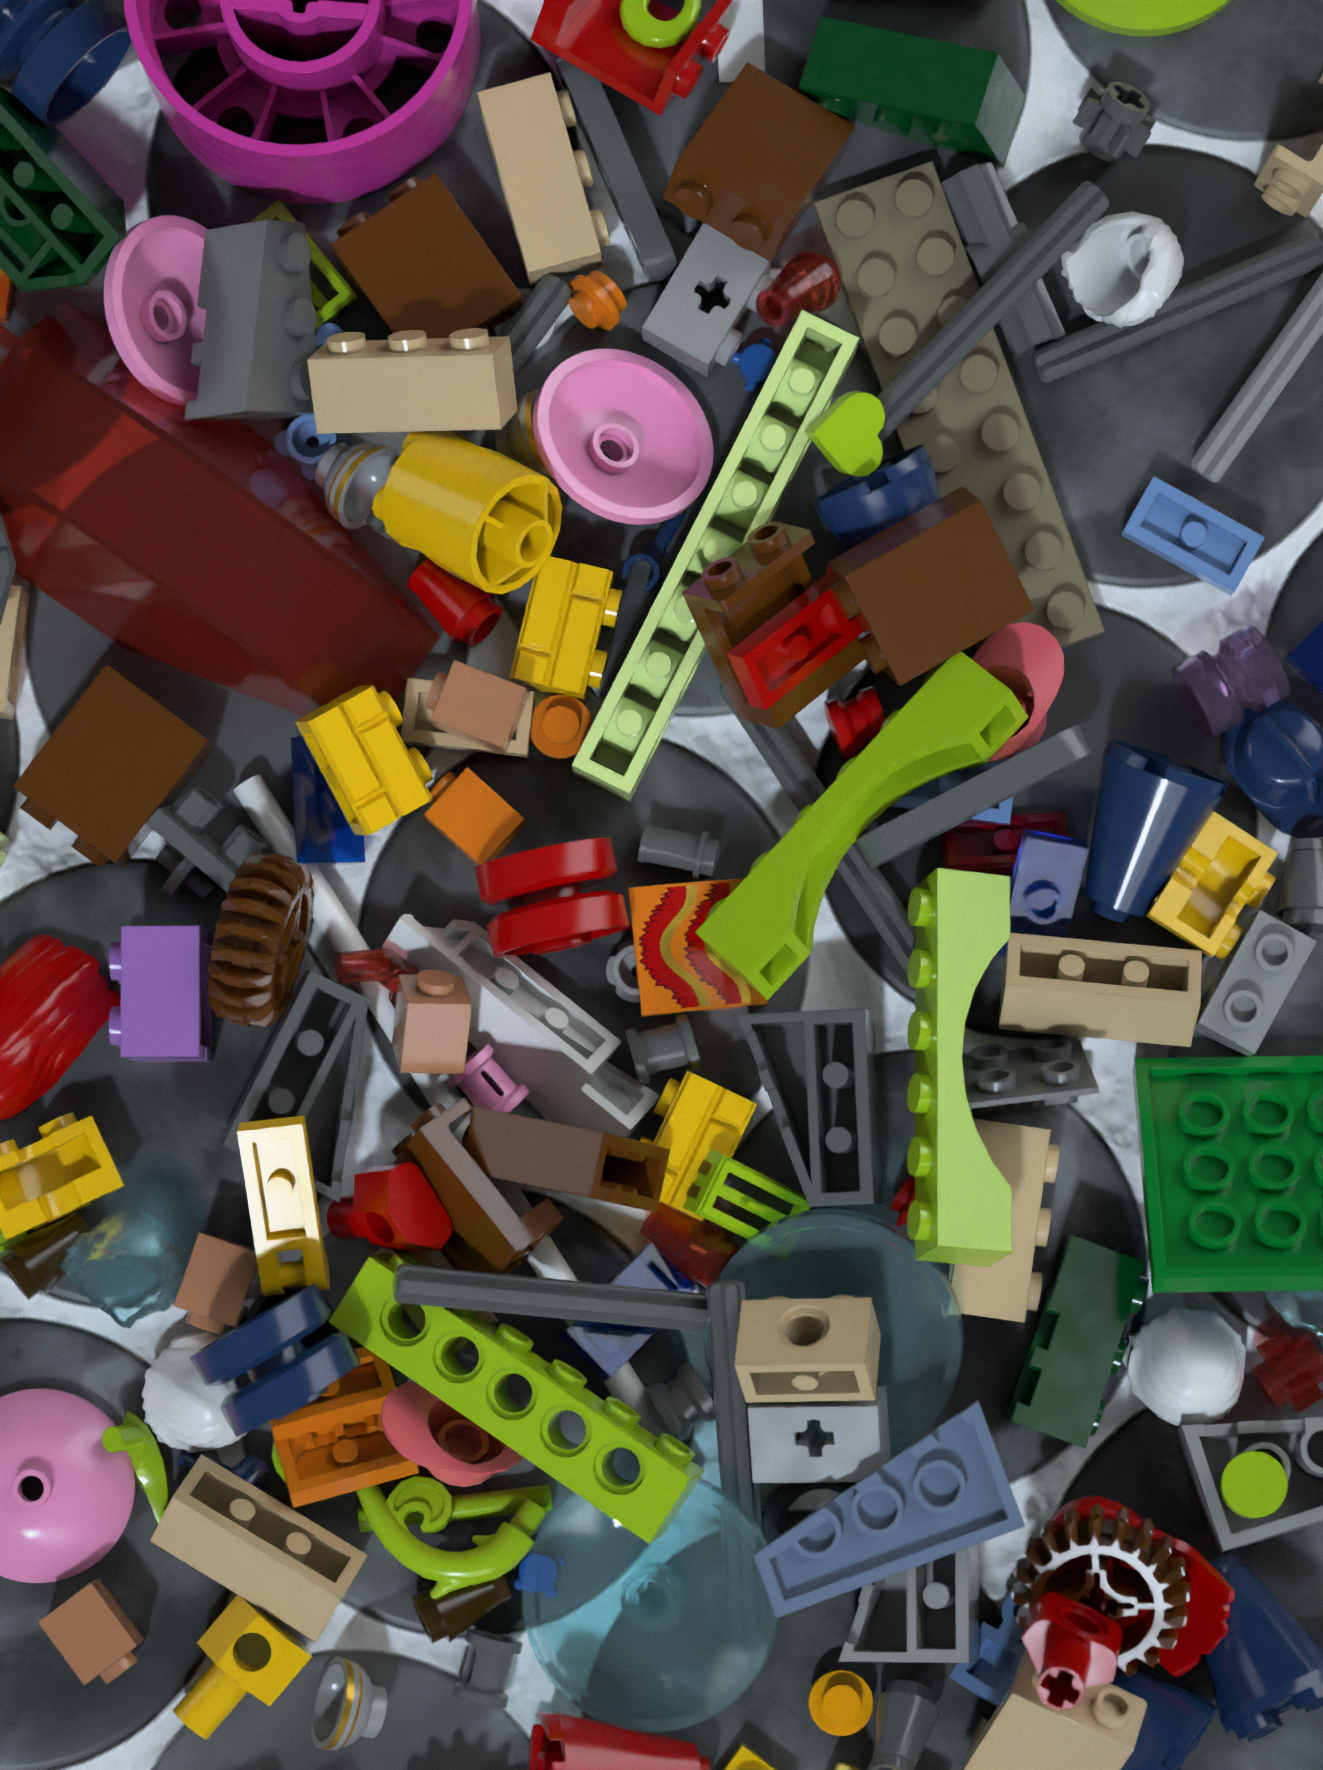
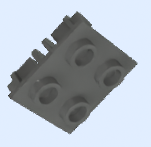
M1049 1037L1034 1042L1033 1047L1007 1050L1000 1045H984L972 1049L969 1055H962L965 1093L969 1107L974 1109L975 1115L1007 1111L1006 1104H1012L1013 1110H1020V1103L1031 1102L1032 1108L1039 1107V1100H1043L1045 1106L1077 1103L1078 1096L1099 1093V1086L1080 1041L1071 1042L1062 1037Z

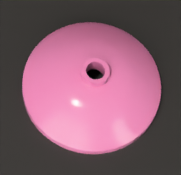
M163 215L132 226L126 231V237L113 248L105 272L104 309L112 341L123 362L135 378L159 398L176 405L186 406V401L197 399L200 366L191 363L193 344L203 342L207 309L197 306L205 231L208 229L184 217Z
M619 349L584 351L559 364L548 376L538 392L533 410V433L539 455L546 469L561 489L589 511L606 519L625 524L644 525L659 523L683 512L706 486L712 470L714 456L712 434L706 416L689 389L674 374L653 360ZM603 452L608 454L611 457V459L607 458L603 454Z
M35 1388L9 1393L0 1397V1576L26 1583H48L75 1576L92 1567L111 1551L124 1533L131 1518L136 1497V1476L130 1456L127 1451L108 1452L102 1444V1435L105 1429L117 1425L99 1407L73 1393L49 1388ZM27 1476H36L43 1483L44 1492L38 1500H30L22 1492V1483Z

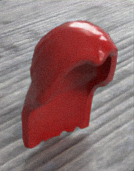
M40 934L32 937L12 953L0 966V1120L14 1116L49 1091L109 1020L111 1006H121V998L117 991L108 990L109 982L106 976L99 975L98 968L100 963L94 956L87 954L74 945L64 947L61 940L49 935Z
M1083 1496L1070 1501L1055 1511L1051 1519L1064 1526L1065 1512L1073 1506L1084 1520H1088L1092 1506L1099 1502L1104 1510L1105 1518L1115 1520L1116 1513L1125 1506L1102 1496ZM1126 1507L1127 1511H1129L1128 1524L1137 1527L1144 1520ZM1153 1527L1150 1539L1154 1540L1169 1534ZM1170 1535L1173 1541V1549L1169 1557H1183L1186 1571L1181 1579L1189 1581L1191 1585L1190 1600L1184 1604L1189 1610L1187 1623L1182 1628H1176L1178 1640L1172 1650L1160 1648L1161 1655L1158 1663L1176 1677L1192 1669L1199 1663L1201 1654L1209 1655L1220 1641L1227 1636L1229 1627L1226 1623V1618L1230 1617V1604L1228 1602H1234L1235 1592L1222 1575L1205 1560L1198 1549ZM1088 1554L1074 1557L1064 1562L1051 1576H1064L1065 1570L1082 1568L1088 1563ZM1114 1557L1123 1567L1136 1570L1125 1561ZM1097 1573L1094 1586L1098 1589V1596H1102V1607L1105 1612L1108 1599L1105 1598L1104 1589L1100 1588V1576ZM1138 1609L1137 1615L1124 1616L1115 1622L1121 1628L1128 1627L1141 1620L1151 1609Z

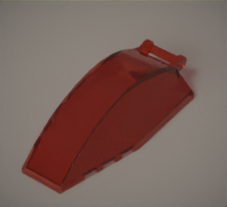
M65 300L20 338L0 324V348L8 353L0 364V511L16 562L15 573L123 649L176 667L180 671L195 677H202L234 689L236 692L253 699L257 698L292 711L298 716L303 717L360 685H374L377 693L386 691L396 703L407 687V678H413L440 641V636L343 525L330 514L328 508L269 441L241 422L184 420L186 406L167 402L144 387L123 362L112 341L110 332Z

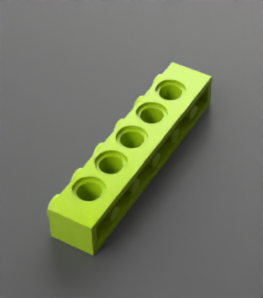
M395 1251L393 1255L385 1252L369 1256L328 1321L329 1323L648 1544L664 1535L705 1471L692 1462L695 1454L688 1446L665 1433H662L657 1438L637 1424L641 1417L633 1408L610 1396L603 1401L584 1387L587 1379L575 1368L560 1360H554L552 1364L548 1363L531 1351L534 1343L524 1333L505 1323H501L497 1328L478 1315L476 1310L420 1305L425 1313V1327L420 1334L411 1332L405 1326L402 1318L405 1304L394 1300L393 1278L397 1267L402 1264L424 1265L401 1251ZM460 1337L468 1338L478 1349L479 1360L473 1371L463 1368L456 1360L455 1345ZM513 1373L522 1375L531 1385L532 1399L527 1407L515 1404L509 1397L507 1384ZM566 1410L580 1415L585 1423L586 1435L581 1444L570 1442L561 1431L560 1420ZM618 1448L629 1449L637 1456L640 1463V1473L636 1481L626 1480L617 1473L614 1467V1454Z

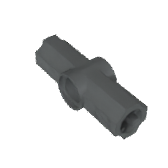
M992 162L976 164L959 171L941 184L949 208L966 245L963 246V249L967 254L979 290L1032 236L1023 222L1018 224L1006 191L997 176L998 173L995 171ZM1042 278L998 322L1014 359L1032 355L1037 348L1061 339L1066 335Z

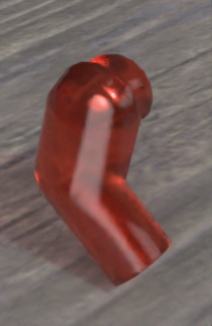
M387 948L337 952L335 957L336 977L340 984L377 981L390 991L389 1001L394 1009L396 1005L398 975H417L421 971L397 952Z

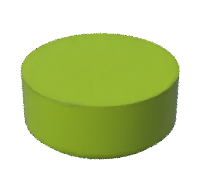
M1258 1451L1245 1452L1233 1458L1224 1468L1220 1479V1492L1225 1504L1237 1515L1249 1519L1263 1518L1276 1511L1285 1500L1288 1490L1287 1476L1281 1464L1272 1456Z

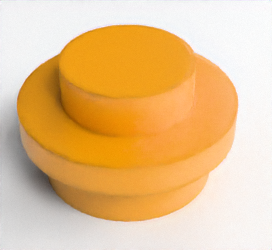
M838 1669L823 1674L815 1681L809 1693L808 1706L811 1717L819 1728L832 1735L846 1736L856 1733L869 1721L873 1711V1696L868 1684L862 1677L852 1671Z

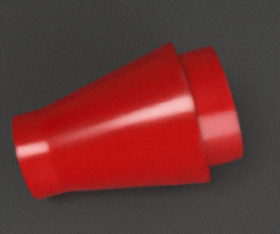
M431 559L422 562L413 572L407 583V587L420 598L455 643L463 641L469 647L477 646L492 632L503 613L502 607L494 602L495 593L483 591L439 567Z

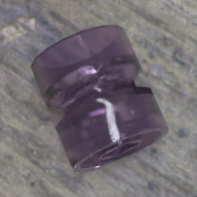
M1248 624L1221 639L1216 655L1202 650L1171 668L1172 678L1185 706L1200 729L1210 739L1243 722L1245 708L1248 707L1259 713L1291 694L1290 685L1280 661L1261 632L1252 624Z

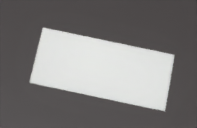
M732 0L723 26L730 29L731 32L718 56L719 83L733 82L747 62L766 73L763 0Z

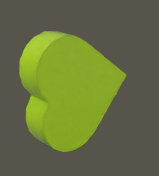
M859 391L846 392L828 407L804 432L839 472L856 477L867 476L876 470L881 463L883 455L882 443L878 434L883 428L885 421L884 407L873 394Z

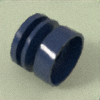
M0 0V82H8L15 78L12 90L15 99L45 127L59 125L89 104L122 66L132 48L133 43L127 21L104 0H90L84 3L85 0Z

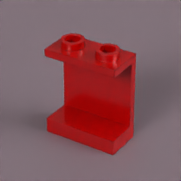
M544 0L530 40L660 116L676 95L684 100L690 95L704 68L700 63L703 59L713 63L721 53L731 32L730 29L723 26L732 0H717L701 23L696 22L695 28L688 38L676 45L664 48L644 46L629 36L622 26L619 12L621 0ZM651 0L648 4L650 15L657 20L669 21L680 13L659 0Z

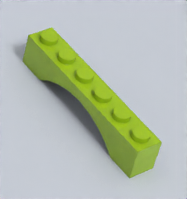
M962 651L945 662L936 665L926 676L923 686L906 705L886 718L879 734L858 756L851 758L841 767L836 780L815 803L806 806L800 811L793 822L792 828L772 850L761 854L754 861L749 874L727 898L718 901L709 910L705 922L695 933L719 959L768 1001L811 954L815 921L824 892L841 859L860 834L888 807L920 786L955 771L986 764L1029 718L1013 692Z
M936 868L912 890L908 903V920L911 926H915L916 941L915 949L912 951L908 963V982L911 987L915 988V1011L909 1020L907 1038L910 1049L915 1050V1073L909 1082L907 1102L909 1110L915 1112V1136L909 1144L907 1167L909 1174L915 1176V1200L911 1203L908 1211L907 1231L909 1238L915 1240V1260L989 1267L1012 1253V1188L992 1162L976 1130L965 1093L962 1050L965 1021L975 988L991 959L1010 938V876Z

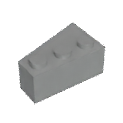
M979 1544L863 1586L858 1600L860 1603L848 1640L844 1643L839 1662L971 1663L978 1661Z

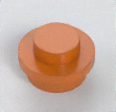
M593 270L587 276L577 275L569 282L573 292V297L569 299V306L582 324L592 329L597 326L606 331L612 330L619 324L620 313L627 307L626 300L619 287L606 274Z
M554 695L541 701L533 710L530 736L536 748L546 756L556 759L571 758L578 754L592 726V718L586 706L576 698L568 695Z

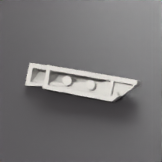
M404 914L399 918L382 946L383 954L404 975H417L423 970L439 969L447 971L454 976L463 977L472 1003L468 1040L477 1049L486 1043L494 1049L492 1058L516 1085L524 1084L530 1092L525 1098L547 1121L629 1138L658 1102L660 1096L644 1084L640 1085L639 1081L608 1062L621 1044V1040L517 956L494 958L488 932L474 921L453 919L443 929L422 926L411 914Z

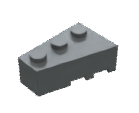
M267 219L205 231L197 306L207 309L203 342L194 343L192 347L191 363L200 366L197 399L186 401L184 420L266 422L314 414L307 359L317 351L315 339L317 318L314 305L312 304L309 274L311 252L306 240L305 223Z
M305 970L219 1142L223 1146L240 1153L237 1135L239 1123L305 1116L315 1189L317 1192L340 1202L341 1180L346 1146L349 1140L350 1118L369 999L311 970Z
M861 1008L736 1015L759 1069L758 1074L764 1090L768 1093L780 1124V1132L809 1207L883 1204L874 1012Z

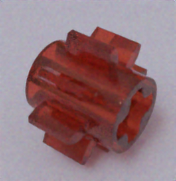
M1281 1331L1256 1346L1263 1360L1250 1367V1370L1262 1393L1275 1410L1289 1402L1294 1412L1298 1411V1413H1301L1323 1399V1392L1318 1386L1319 1383L1323 1382V1357L1307 1335L1292 1342L1288 1333Z

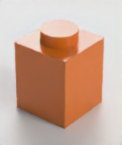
M468 767L458 778L450 771L440 779L430 791L433 799L428 803L431 807L424 814L429 823L477 866L494 860L526 826L525 819Z

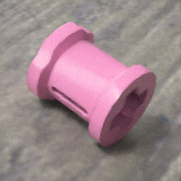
M486 1043L466 1059L464 1074H450L445 1081L451 1088L458 1086L476 1107L509 1113L530 1091L524 1084L516 1085L492 1058L494 1049Z

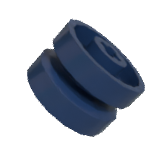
M315 1283L271 1306L190 1356L206 1386L223 1385L245 1372L249 1375L251 1380L228 1394L220 1407L236 1437L261 1426L273 1418L276 1421L305 1406L328 1391V1385L361 1363L345 1333L329 1334L307 1347L300 1340L322 1326L331 1313L330 1307Z

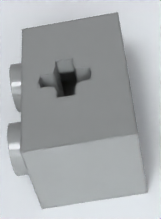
M703 222L642 327V341L707 378L716 362L726 367L743 339L744 334L736 330L744 314L747 309L758 313L776 280L768 276L771 262L752 251L741 248L731 238ZM715 290L723 293L722 306L724 308L714 306L709 314L701 310V296L710 298Z
M1262 910L1250 915L1246 921L1243 933L1225 959L1200 1005L1195 1026L1196 1031L1243 1057L1256 1053L1317 942Z
M876 1386L875 1400L754 1402L748 1406L753 1483L858 1482L891 1459L886 1386ZM810 1421H820L822 1431L829 1432L828 1436H819L817 1426L809 1425Z

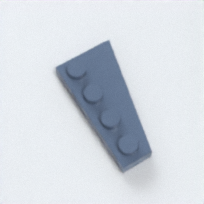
M976 1400L754 1552L753 1556L776 1618L1025 1527L979 1401Z

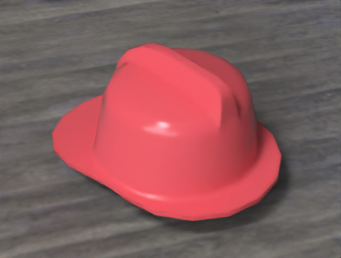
M1021 622L1009 624L991 634L972 659L1007 686L1029 716L988 762H997L1004 758L1010 759L1039 742L1046 728L1047 711L1055 699L1064 677V654L1057 638L1043 626Z
M406 1382L392 1389L382 1403L381 1423L386 1437L400 1454L415 1464L426 1467L435 1478L448 1485L459 1487L479 1485L495 1473L508 1470L523 1458L516 1451L416 1382Z

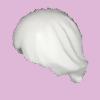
M1131 211L1108 215L1094 222L1081 235L1080 239L1061 256L1063 267L1061 275L1069 281L1068 288L1073 291L1072 297L1076 302L1082 304L1084 312L1089 317L1098 322L1113 324L1121 328L1124 326H1134L1150 317H1154L1156 311L1162 307L1182 276L1184 257L1177 236L1172 233L1170 227L1165 225L1160 218Z
M1187 1307L1172 1308L1162 1316L1149 1318V1323L1141 1325L1140 1331L1129 1333V1341L1122 1362L1126 1366V1374L1131 1383L1130 1388L1160 1419L1179 1427L1191 1424L1208 1425L1223 1419L1225 1414L1230 1413L1232 1406L1237 1403L1243 1384L1246 1348L1242 1344V1335H1238L1233 1329L1232 1324L1225 1321L1217 1311L1209 1310L1203 1312L1199 1309L1189 1310Z
M195 1331L182 1336H175L168 1348L161 1351L159 1357L154 1359L150 1368L146 1370L144 1377L146 1381L142 1390V1398L144 1399L142 1408L146 1412L143 1421L150 1425L152 1432L157 1436L158 1442L166 1443L171 1448L194 1453L229 1446L247 1434L236 1437L220 1410L224 1398L228 1394L251 1380L247 1372L223 1385L206 1386L190 1359V1356L222 1335H215L209 1331L201 1334Z

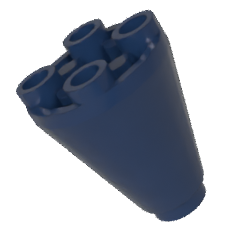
M1230 1553L1209 1562L1234 1589L1235 1599L1234 1602H1228L1230 1604V1617L1226 1618V1623L1229 1627L1227 1636L1220 1641L1209 1655L1205 1654L1220 1724L1226 1736L1236 1734L1239 1741L1247 1739L1248 1742H1252L1281 1728L1283 1723L1279 1717L1280 1714L1296 1707L1297 1711L1305 1709L1306 1713H1309L1323 1706V1649L1248 1564L1241 1566L1235 1553Z

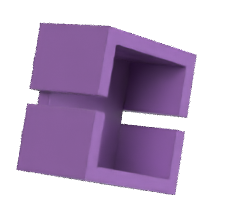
M121 926V941L111 942L109 956L111 980H119V984H121V1006H111L109 1037L111 1045L119 1046L120 1057L134 1062H213V1010L208 1001L209 993L206 987L210 976L207 968L211 961L212 949L210 947L213 943V935L201 926Z

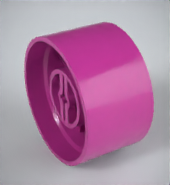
M123 0L127 26L137 56L161 111L182 144L198 161L219 177L252 194L275 201L280 200L295 204L344 202L380 191L403 179L430 158L451 134L465 110L477 77L481 45L477 0ZM194 9L202 14L200 22L195 27L177 30L170 27L173 16L181 10ZM431 31H443L451 36L447 49L440 53L424 50L419 46V43L423 36ZM217 46L223 66L229 77L191 107L183 100L170 82L164 70L161 56ZM257 46L287 48L294 54L308 59L319 58L328 52H333V54L312 61H288L269 55ZM397 61L432 73L419 92L392 115L374 95L388 79ZM279 114L298 119L324 118L328 142L296 145L278 144L268 141ZM245 120L254 125V131L249 138L232 132L225 127L233 121Z

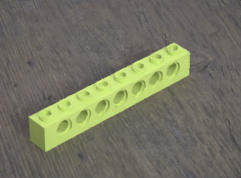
M804 310L801 311L572 764L573 774L631 801L707 650L682 592L702 577V571L708 565L717 560L727 558L748 541L747 538L754 529L772 521L812 442L804 431L830 406L856 354L859 342L858 337Z

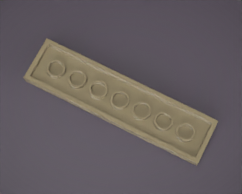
M932 161L814 202L813 205L815 216L880 393L979 291ZM992 328L903 420L894 432L901 451L920 444L925 446L932 458L941 498L963 486L981 499L1034 608V611L1011 624L1028 622L1043 626L1057 638L1061 649L1100 636L1105 630L994 328ZM988 637L972 645L975 653Z

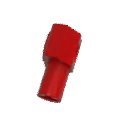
M411 1162L369 1167L355 1174L354 1194L340 1196V1202L333 1200L326 1214L327 1225L335 1237L341 1240L368 1238L374 1246L401 1251L405 1254L441 1250L452 1232L451 1219L439 1201L436 1192L427 1182L421 1170Z
M1054 1592L1041 1595L1029 1608L1022 1639L1037 1672L1040 1673L1037 1683L1038 1696L1048 1707L1062 1711L1076 1707L1083 1698L1085 1688L1113 1682L1123 1633L1120 1625L1114 1620L1098 1613L1087 1605Z

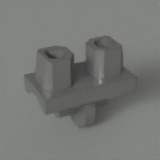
M200 786L190 789L173 805L158 808L146 822L186 857L183 859L167 845L155 858L172 873L162 888L172 898L188 887L202 900H205L216 886L204 877L200 870L228 893L229 883L235 879L236 870L250 854L259 853L265 855L269 847L266 841L245 825H239L222 846L205 832L206 829L223 810V806Z

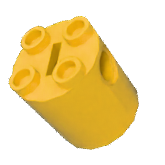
M455 430L411 431L403 442L402 453L391 467L385 485L377 491L372 504L374 516L383 521L386 533L399 545L420 551L439 567L485 592L504 594L519 589L539 572L553 550L560 532L562 504L558 489L546 476L497 451L472 443L462 433Z

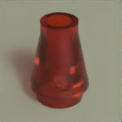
M801 252L794 255L769 287L757 296L756 310L758 315L766 324L777 327L789 320L798 318L802 310L814 314L829 309L835 303L841 288V275L838 267L828 256L822 253Z
M662 1202L658 1205L657 1213L651 1212L640 1230V1234L649 1239L692 1286L700 1283L707 1288L708 1284L721 1280L739 1251V1247L728 1240L730 1233L673 1210Z

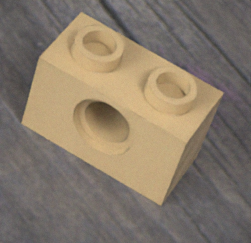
M836 1295L830 1298L790 1299L774 1296L765 1300H742L734 1366L746 1403L875 1400L881 1333L871 1297Z

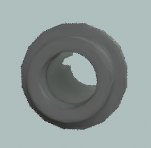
M647 822L640 842L638 862H648L693 873L692 879L697 881L701 879L702 875L713 878L719 860L722 841L710 838V831L704 830L702 835L699 836L654 826L653 823Z

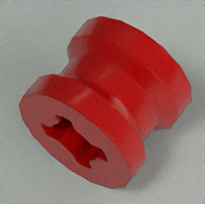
M873 686L860 689L856 698L847 701L833 698L823 702L828 724L843 762L856 757L859 750L866 748L879 734L880 728L886 720Z

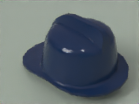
M1278 698L1257 700L1240 709L1227 724L1222 741L1224 763L1232 778L1264 818L1281 833L1296 838L1322 837V727L1309 713L1297 704Z

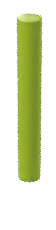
M550 1484L452 1496L453 1516L449 1522L514 1515L525 1499L535 1502L545 1511L553 1510ZM358 1507L360 1533L373 1531L363 1508ZM419 1512L409 1514L405 1520L406 1526H421L424 1520L423 1514Z

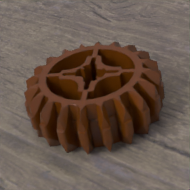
M250 854L237 868L235 879L229 883L227 897L222 902V911L219 921L215 924L216 933L210 947L212 954L207 968L210 976L206 987L209 993L208 1001L211 1009L214 1010L215 1016L230 1019V1023L250 1027V1025L264 1028L271 1026L279 1019V1015L285 1011L287 1000L292 996L296 978L299 977L301 962L305 957L306 942L310 935L309 926L313 915L311 906L315 894L312 889L313 879L307 865L294 862L290 857L278 854Z
M1098 1502L1095 1506H1092L1089 1519L1084 1520L1080 1513L1072 1506L1070 1510L1065 1512L1064 1526L1049 1518L1042 1525V1538L1033 1535L1029 1537L1023 1550L1026 1557H1021L1016 1562L1013 1574L1019 1582L1013 1585L1011 1597L1014 1604L1022 1606L1019 1608L1016 1618L1019 1628H1024L1029 1608L1041 1595L1049 1592L1058 1593L1073 1601L1087 1605L1114 1621L1124 1616L1137 1615L1138 1609H1151L1138 1622L1121 1628L1123 1637L1117 1665L1130 1679L1137 1672L1138 1659L1154 1667L1160 1660V1648L1172 1650L1178 1640L1176 1628H1182L1187 1623L1189 1610L1184 1604L1190 1600L1191 1585L1189 1581L1181 1579L1186 1571L1185 1561L1183 1557H1169L1173 1549V1541L1170 1535L1154 1540L1150 1539L1154 1527L1150 1518L1140 1522L1137 1527L1128 1524L1129 1511H1127L1126 1507H1123L1116 1513L1115 1520L1106 1519L1104 1510ZM1088 1554V1563L1082 1568L1065 1570L1064 1576H1051L1064 1562L1074 1557ZM1114 1557L1125 1561L1136 1570L1123 1567ZM1097 1573L1100 1576V1588L1104 1589L1105 1598L1108 1599L1105 1612L1102 1607V1596H1098V1589L1094 1586Z

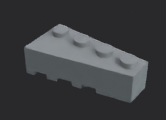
M1323 1417L1277 1421H1243L1208 1425L1191 1424L1181 1425L1176 1430L1217 1555L1323 1522ZM1249 1451L1263 1452L1275 1458L1283 1467L1288 1481V1490L1282 1505L1270 1515L1259 1519L1244 1518L1231 1511L1225 1504L1220 1492V1479L1226 1465L1236 1456Z

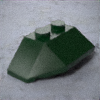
M0 86V268L21 292L30 293L90 285L109 260L113 248L126 237L124 201L56 126L45 127L15 99L12 93Z

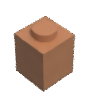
M454 660L448 675L442 672L437 673L428 693L425 708L433 710L430 720L434 728L506 755L529 695L526 687Z
M439 969L423 970L417 975H398L392 1047L400 1073H465L472 1003L462 976H454L447 971Z
M199 1232L174 1303V1307L189 1311L185 1323L222 1335L225 1324L233 1327H238L242 1324L259 1275L255 1249L206 1232Z
M100 1578L89 1583L38 1622L83 1685H86L98 1675H100L106 1685L138 1662L131 1650L145 1640Z

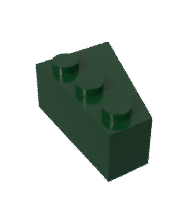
M821 16L799 84V88L808 99L849 123L853 120L878 128L889 134L911 138L987 163L992 162V164L1003 168L1026 100V96L1000 55L996 52Z
M1065 1235L1001 1417L1086 1449L1089 1437L1094 1436L1104 1412L1106 1400L1102 1399L1109 1374L1116 1375L1126 1350L1128 1339L1121 1336L1128 1314L1130 1312L1137 1315L1147 1292L1149 1278L1141 1276L1144 1261L1073 1235Z

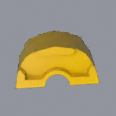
M1214 812L1154 900L1155 903L1146 916L1191 946L1202 951L1208 957L1212 958L1215 955L1224 960L1244 931V928L1235 923L1245 903L1256 909L1273 885L1276 877L1268 873L1267 870L1278 852Z
M73 1112L58 1117L38 1128L42 1136L40 1141L21 1149L18 1148L14 1139L0 1144V1229L5 1240L13 1239L32 1228L37 1230L62 1219L75 1211L91 1205V1201L113 1193L124 1186L92 1115L78 1122Z

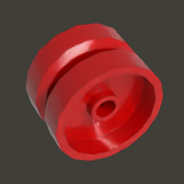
M611 838L585 839L550 845L500 857L474 867L480 897L483 902L490 905L523 903L522 907L495 915L486 924L494 958L529 953L540 955L583 946L592 943L591 940L616 934L630 928L622 894L612 890L582 893L581 891L582 889L602 884L610 880L617 873Z

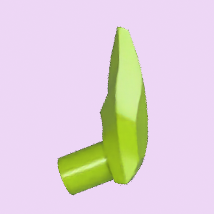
M127 1410L123 1425L105 1429L102 1435V1444L111 1453L127 1451L136 1479L150 1502L158 1526L169 1504L164 1459L158 1442L148 1426Z

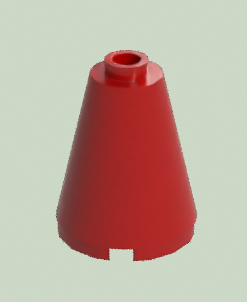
M539 1711L537 1717L541 1724H533L531 1731L528 1770H710L708 1757L699 1756L697 1746L693 1742L555 1711Z

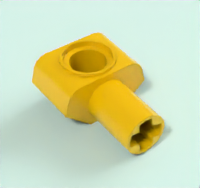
M237 1594L197 1641V1644L214 1663L173 1711L189 1729L203 1739L208 1740L248 1692L268 1706H271L312 1658L311 1652L266 1611ZM250 1632L258 1633L269 1642L271 1658L266 1665L259 1667L250 1666L240 1658L237 1648L238 1641L243 1634Z

